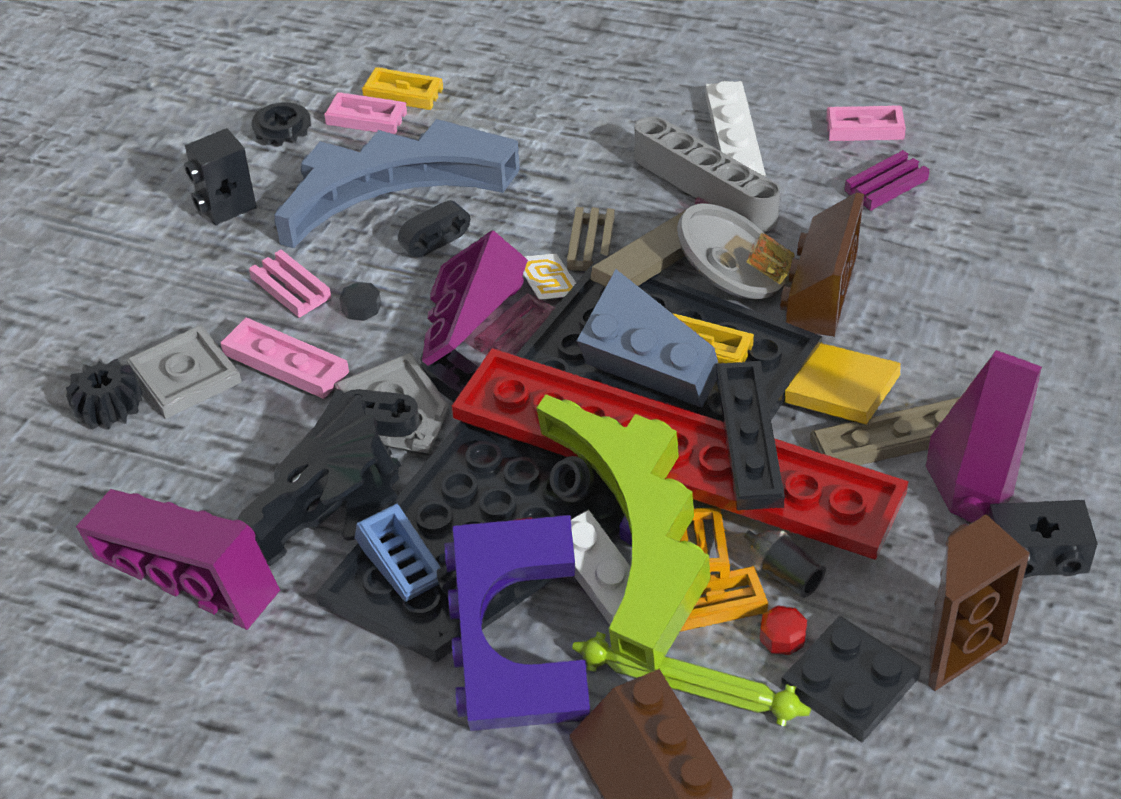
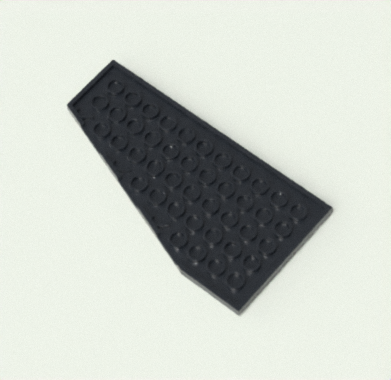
M603 254L599 255L515 355L723 422L717 380L701 408L586 364L577 339L606 288L591 280L592 266L609 257ZM657 274L638 286L648 290L649 295L672 314L754 334L753 346L751 350H748V357L745 362L761 361L771 420L785 401V390L822 343L821 335ZM462 421L456 425L398 494V498L393 500L388 506L389 508L395 504L399 505L438 564L440 554H445V543L454 542L453 526L568 515L573 519L589 510L611 539L620 533V524L625 516L614 493L594 469V484L590 494L580 502H566L552 490L550 474L554 465L567 456ZM391 533L379 540L383 544L396 536ZM358 543L315 593L319 606L434 662H438L452 652V638L461 637L460 619L451 620L449 597L442 591L439 585L405 602L364 553ZM401 545L388 553L390 556H393L406 548ZM411 557L398 564L397 567L401 570L417 561L414 557ZM422 569L405 579L410 585L428 574ZM555 578L527 580L511 584L501 597L490 602L483 617L482 630Z

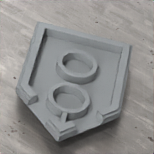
M411 352L334 383L336 391L339 389L344 393L350 390L362 389L400 393L414 398L418 404L420 419L417 430L405 437L380 436L384 445L430 454L449 411V405Z

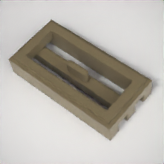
M584 207L575 208L567 256V270L587 271L593 264L592 258L597 225H604L600 254L610 256L615 209L607 208L606 214H599V208H591V213H584ZM583 224H589L583 261H577Z

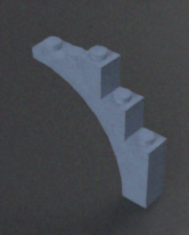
M436 119L429 129L420 135L418 141L378 130L371 140L363 145L360 152L320 141L310 154L304 157L301 163V175L304 180L299 182L295 191L284 204L278 207L274 215V223L277 227L280 245L295 248L311 230L334 214L361 201L390 192L416 187L461 186L504 193L520 171L518 140Z

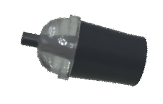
M750 530L745 533L744 538L751 542L749 554L756 570L762 574L770 575L803 598L810 596L819 587L825 576L826 567L793 542L790 535L784 531L765 530L757 535Z

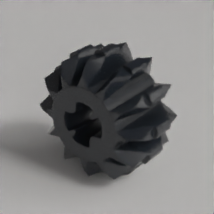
M99 359L98 363L94 366L83 364L82 373L70 375L71 382L66 387L67 401L73 416L77 418L79 423L86 422L91 430L101 424H104L109 430L112 423L117 421L126 424L128 415L138 413L139 402L142 401V388L130 365H121L118 359L105 364Z

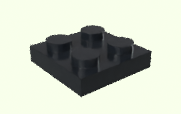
M839 615L781 677L780 689L785 690L786 685L796 687L794 693L798 696L800 702L863 743L920 677L921 666Z

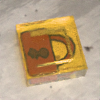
M761 233L755 240L746 262L778 284H781L789 273L795 254L765 233Z

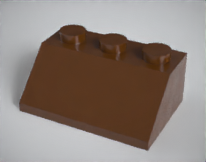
M856 192L813 216L808 233L801 232L797 247V256H800V259H792L789 272V283H792V285L784 286L780 302V310L787 311L786 323L815 334L835 337L858 255L864 202L863 193Z
M984 515L970 525L962 524L952 531L946 541L947 548L943 568L940 572L941 579L937 599L934 604L935 611L931 627L928 686L934 692L1008 644L1029 552L988 515Z
M660 669L614 687L569 735V740L602 799H732L733 787Z

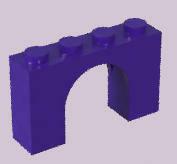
M571 516L453 526L454 542L445 543L447 572L456 571L457 589L448 590L450 618L451 620L460 619L461 637L452 638L454 668L464 667L465 686L455 688L458 717H467L470 731L583 721L590 713L585 660L543 664L516 663L498 654L487 642L482 631V622L487 606L493 597L507 586L520 581L575 576Z

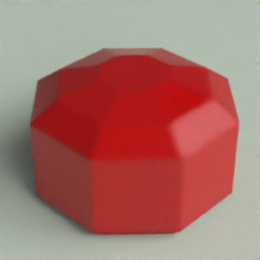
M777 605L762 614L760 642L771 653L791 655L804 647L807 619L796 608Z

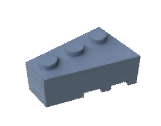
M615 269L577 339L586 364L702 408L717 380L716 364L719 363L715 348Z

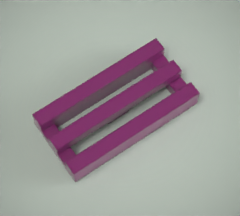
M902 150L845 180L844 191L850 196L856 192L863 193V206L871 211L927 181L930 169L926 166L918 168L919 161L915 158L908 160V153Z

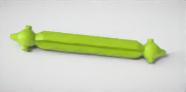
M597 632L596 637L590 638L587 641L573 643L572 649L582 655L588 664L586 670L596 672L597 667L606 663L615 673L632 678H638L652 672L613 653L612 648L605 640L606 634ZM665 656L658 668L674 690L755 713L772 710V713L777 718L776 724L786 726V722L794 719L796 716H810L811 708L800 702L798 696L794 693L796 687L786 685L785 690L775 694L763 683Z

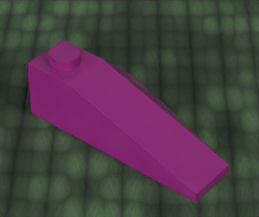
M494 230L485 234L440 267L430 293V300L436 306L428 311L427 319L433 325L425 334L422 361L428 366L459 346L508 297L513 296L524 283L522 275L528 259Z
M995 350L966 391L955 402L949 413L931 434L926 468L950 513L973 523L984 515H988L990 504L1009 503L1016 486L1042 366Z

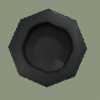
M354 282L344 287L339 298L341 311L352 320L365 321L377 315L381 306L380 291L372 283Z

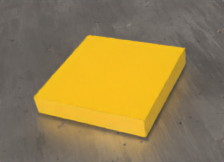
M821 343L785 390V403L867 425L899 378L901 363Z

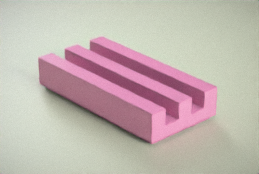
M337 92L324 115L326 125L371 132L381 130L396 134L397 126L401 125L402 117L406 116L407 109L406 102Z
M902 106L827 107L826 122H828L829 141L905 140L906 127Z
M282 249L275 252V260L269 257L263 259V267L259 268L255 264L249 268L251 279L298 318L331 299L330 288ZM273 274L275 277H277L280 281H282L285 284V287L289 291H291L293 294L299 295L306 302L302 303L289 291L282 287L278 282L271 278L270 275Z

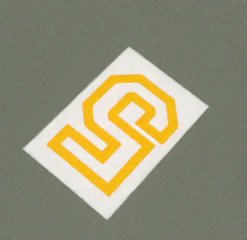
M557 253L524 256L528 261L523 275L539 300L565 297L576 284Z

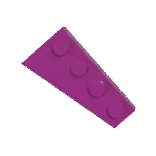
M110 489L76 525L94 559L141 581L148 575L156 585L161 587L162 591L175 597L181 591L191 594L199 599V608L213 615L221 608L233 614V624L245 630L251 627L280 591L255 540L254 531L241 520H229L211 515L206 511H194L179 507L171 502L164 503L144 498L137 493L129 494Z

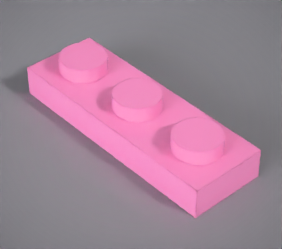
M247 317L220 343L222 351L227 357L322 399H325L335 388L334 383L342 381L349 373L347 360Z

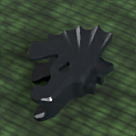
M339 389L335 391L316 425L289 452L280 464L277 462L272 467L274 470V483L242 510L237 520L245 522L254 531L255 540L268 566L273 565L286 555L287 550L284 545L289 538L304 528L320 525L340 507L347 505L342 536L344 540L352 541L355 540L358 522L381 512L387 502L398 498L392 488L393 484L399 480L398 472L399 467H402L398 458L391 457L393 453L389 446L384 445L378 435L376 428L378 422L374 415L365 414L366 406L360 395L348 397ZM319 502L314 510L308 512L310 506Z

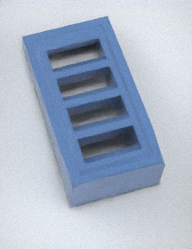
M398 504L357 523L356 541L405 602L439 585L437 569L441 567ZM391 533L396 536L383 544L379 540ZM401 545L406 548L393 556H390L388 553ZM411 557L416 559L417 562L401 570L397 567L398 564ZM422 569L428 574L410 585L405 579Z

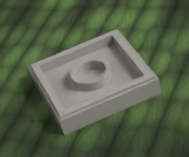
M202 325L126 359L127 364L135 372L141 387L165 419L242 383L239 371Z

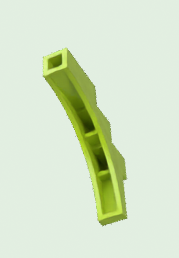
M545 395L537 406L541 434L569 448L576 455L590 463L591 467L614 493L629 524L632 538V565L623 600L609 627L612 652L651 671H655L659 668L710 581L709 555L692 542H679L694 518L693 492L677 480L665 479L679 457L677 431L663 421L657 419L649 420L637 414L634 415L626 428L615 419L608 416L599 417L587 412L570 400L561 401Z

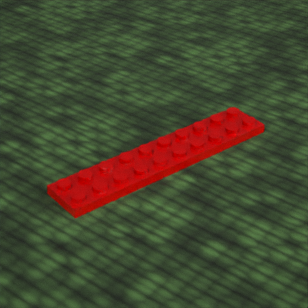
M493 348L452 405V415L456 420L567 457L579 456L569 448L541 434L537 406L545 395L561 401L570 400L580 406L581 409L599 417H611L626 428L635 414L649 420L657 419L663 421L677 431L679 453L678 459L665 479H674L682 483L688 490L693 492V499L873 560H877L907 494L909 481L775 439L785 496L784 508L737 510L722 421Z

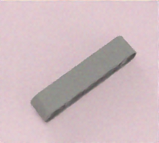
M644 117L635 123L634 158L639 165L705 204L722 206L742 215L763 232L771 231L777 227L780 203V187L777 183L662 118Z

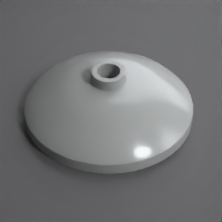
M705 203L689 207L680 217L677 232L681 248L691 265L710 284L729 294L746 299L769 298L782 288L787 277L783 257L772 240L750 220L725 207ZM755 246H759L770 253L772 258L779 263L782 268L780 275L772 274L768 271L765 272L749 261ZM771 261L768 268L777 271L778 267Z

